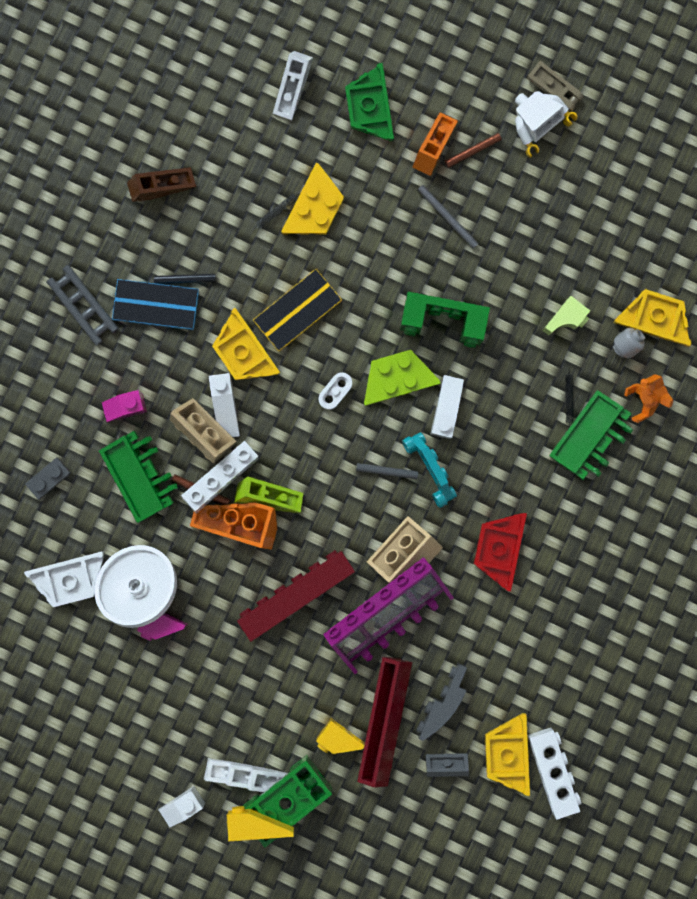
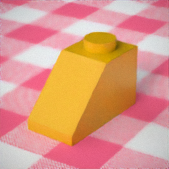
M332 718L316 738V742L319 743L317 746L325 753L330 751L332 754L361 750L365 746V742Z

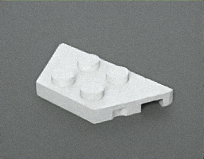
M104 551L24 573L36 585L38 591L46 597L52 607L95 596V583L102 567Z

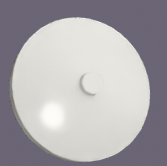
M138 545L122 549L105 562L97 576L95 583L96 603L103 615L119 626L135 628L148 625L161 617L170 607L177 589L176 571L170 560L155 548Z

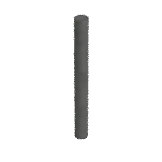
M424 185L419 187L417 191L466 243L474 249L479 243Z

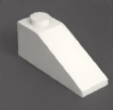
M296 51L289 54L273 114L290 120L293 119L313 57Z
M230 373L209 376L216 421L232 437H238L240 433L232 377Z
M444 375L430 435L446 439L452 438L463 388V379Z

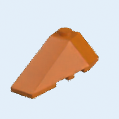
M256 502L207 505L197 514L193 512L190 523L191 527L271 550L277 533L275 508Z

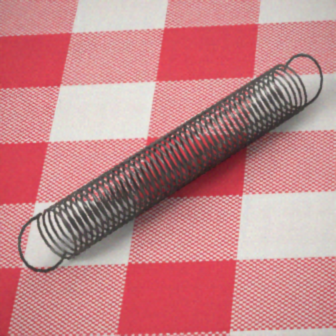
M290 195L289 198L287 197V199L279 203L280 205L272 209L273 211L268 212L267 215L259 219L260 221H257L259 222L257 224L260 226L258 227L261 229L266 225V222H270V219L272 220L283 209L285 210L296 201L294 199L296 198L295 195Z

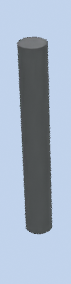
M357 463L356 471L410 479L418 478V471Z

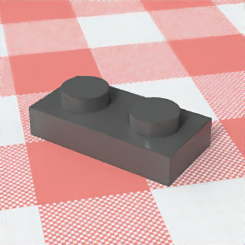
M56 457L25 485L40 500L67 478L71 472Z
M467 753L426 754L427 777L469 776Z

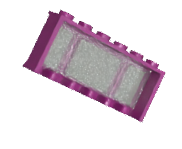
M423 557L323 635L340 658L356 674L358 671L352 661L360 655L367 662L371 661L373 656L368 650L370 647L378 642L383 649H386L389 646V642L385 636L393 630L399 636H403L406 631L401 624L409 617L415 623H420L422 617L417 611L426 604L431 610H437L439 605L434 598L442 592L450 600L454 597Z

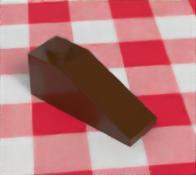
M191 167L134 174L127 182L132 202L152 200L196 187Z

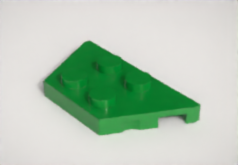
M379 63L373 70L364 73L358 80L345 86L351 129L388 141H394L383 63Z

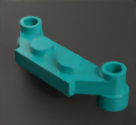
M421 432L413 437L408 436L402 440V444L408 454H412L415 451L419 453L439 489L432 494L436 505L442 508L447 505L448 501L457 497L453 487H449V482L447 481V478H449L443 467L440 468L438 465L437 454L425 444L427 442Z

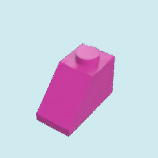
M139 390L117 395L102 402L107 423L147 412L143 394Z
M164 613L154 622L138 627L137 631L141 633V637L152 641V638L156 640L186 628L187 623Z

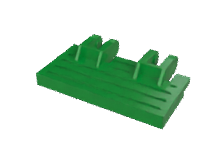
M597 390L549 457L582 480L589 473L581 467L600 477L602 474L600 470L587 463V461L591 457L602 466H608L609 462L595 453L594 450L603 454L613 439L624 444L626 441L624 437L613 431L612 427L615 424L626 433L631 434L633 429L618 419V417L627 421L632 413Z
M133 431L102 448L99 452L136 522L140 523L172 505L174 502L170 496L164 499L161 497L178 487L176 484H172L166 489L160 490L158 485L172 477L170 472L154 481L151 480L159 474L151 459L144 463L142 461L159 451L156 447L141 454L139 448L149 444L152 438L148 436L133 445L132 442L139 439L136 431Z

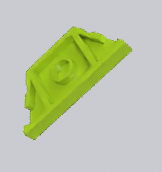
M412 350L404 351L371 361L364 405L368 406L441 383Z

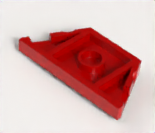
M527 513L481 524L473 564L510 592Z

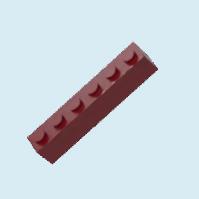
M334 550L325 556L327 558L325 562L320 564L318 561L308 568L310 572L304 576L300 573L292 578L291 581L293 583L285 587L283 584L274 590L276 595L270 599L265 596L256 602L258 607L252 611L250 608H247L239 614L241 618L237 622L250 642L353 574L355 570L343 552L337 553Z
M382 657L357 780L359 783L374 788L388 786L413 662L392 657Z

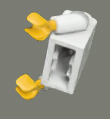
M535 92L528 98L522 93L515 100V103L518 105L516 109L517 117L515 119L517 133L523 145L527 146L526 155L530 158L532 157L530 148H534L536 153H539V147L532 144V141L537 142L562 120L564 125L571 126L572 122L568 117H571L573 121L577 120V114L569 112V108L556 95Z

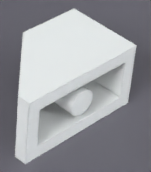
M193 786L161 807L159 811L168 826L172 827L203 809L205 802Z

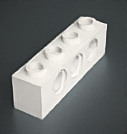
M245 441L242 442L182 494V499L197 514L258 460V455Z
M550 727L527 735L553 816L557 820L580 812L578 805H581V800L578 793L573 791L572 785L575 782L571 772H567L565 765L568 764L565 753L560 751L559 745L562 742L558 732L554 733V730ZM549 747L553 748V755L550 757H545V749ZM554 768H560V774L557 777H551L550 773ZM561 788L567 789L564 797L557 796V792Z

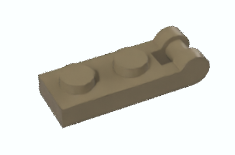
M541 60L527 76V79L544 93L559 96L569 108V112H572L575 109V104L584 98V95ZM566 93L571 95L569 100L564 97Z

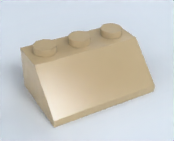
M194 398L174 409L170 414V421L213 464L224 457L237 442Z
M407 516L368 559L367 563L390 583L423 557L430 563L443 547Z

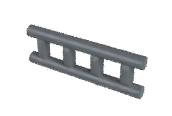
M66 265L62 269L66 274L57 282L51 277L46 283L93 343L98 346L103 342L99 337L108 329L115 333L119 328L73 269ZM72 281L78 291L71 297H68L62 288ZM84 297L91 307L81 314L74 304ZM97 313L103 323L93 329L87 322V319Z

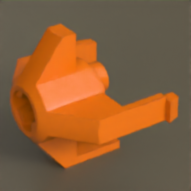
M656 374L646 379L643 378L640 384L636 383L625 390L624 396L634 392L640 394L643 408L642 413L632 417V421L636 423L651 417L659 404L668 408L672 407L673 399L667 392L662 377Z

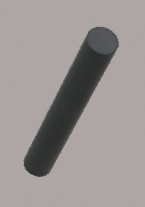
M216 274L154 276V284L216 282Z

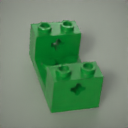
M407 292L400 331H404L403 334L408 336L420 334L425 311H428V314L432 316H440V314L449 315L448 318L453 320L464 318L460 342L464 343L466 347L476 348V345L480 346L484 341L490 307Z
M306 755L290 767V772L260 796L256 794L243 806L245 809L254 810L293 826L332 795V786L308 755ZM282 798L290 799L292 802L291 807L288 809L282 808L279 804ZM277 838L258 840L265 848Z

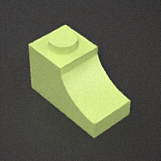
M570 296L546 325L543 332L550 335L561 327H571L574 330L578 326L582 328L589 319L587 314L590 310Z

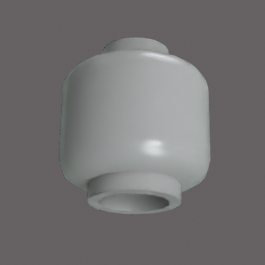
M627 328L615 337L614 350L622 358H632L644 349L645 337L640 330Z

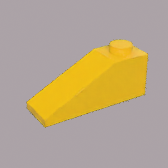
M244 806L232 807V810H229L227 813L228 842L294 837V827L254 810L245 809Z

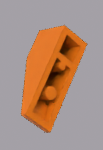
M441 112L439 113L418 151L412 168L429 176L432 175L458 120Z

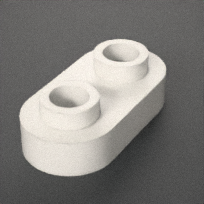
M338 373L331 379L319 395V403L324 409H334L352 387L351 377L346 373ZM340 380H344L346 382V385L344 387L338 386V382ZM327 396H331L333 398V401L331 403H327L325 401V398Z

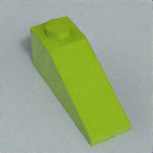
M246 477L237 484L235 503L256 502L273 507L276 511L301 513L303 493L251 477Z

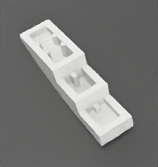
M208 758L204 780L225 783L227 786L248 788L250 791L265 792L288 773Z

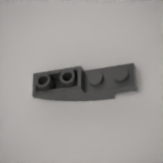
M457 662L456 667L452 666L448 675L451 678L448 686L444 685L440 694L442 701L433 698L432 702L428 701L424 711L427 714L425 720L419 722L416 730L419 733L418 738L423 741L438 731L460 705L467 691L464 687L460 686L467 669L465 665Z

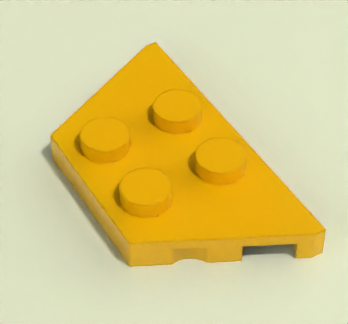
M318 163L315 164L281 231L284 235H326L344 200L342 193Z
M645 289L614 320L615 324L635 330L638 329L643 333L686 347L691 346L684 301Z
M234 308L226 324L222 327L221 333L212 345L236 381L280 374V371L242 316Z
M522 713L485 734L486 776L506 787L530 796L526 713Z

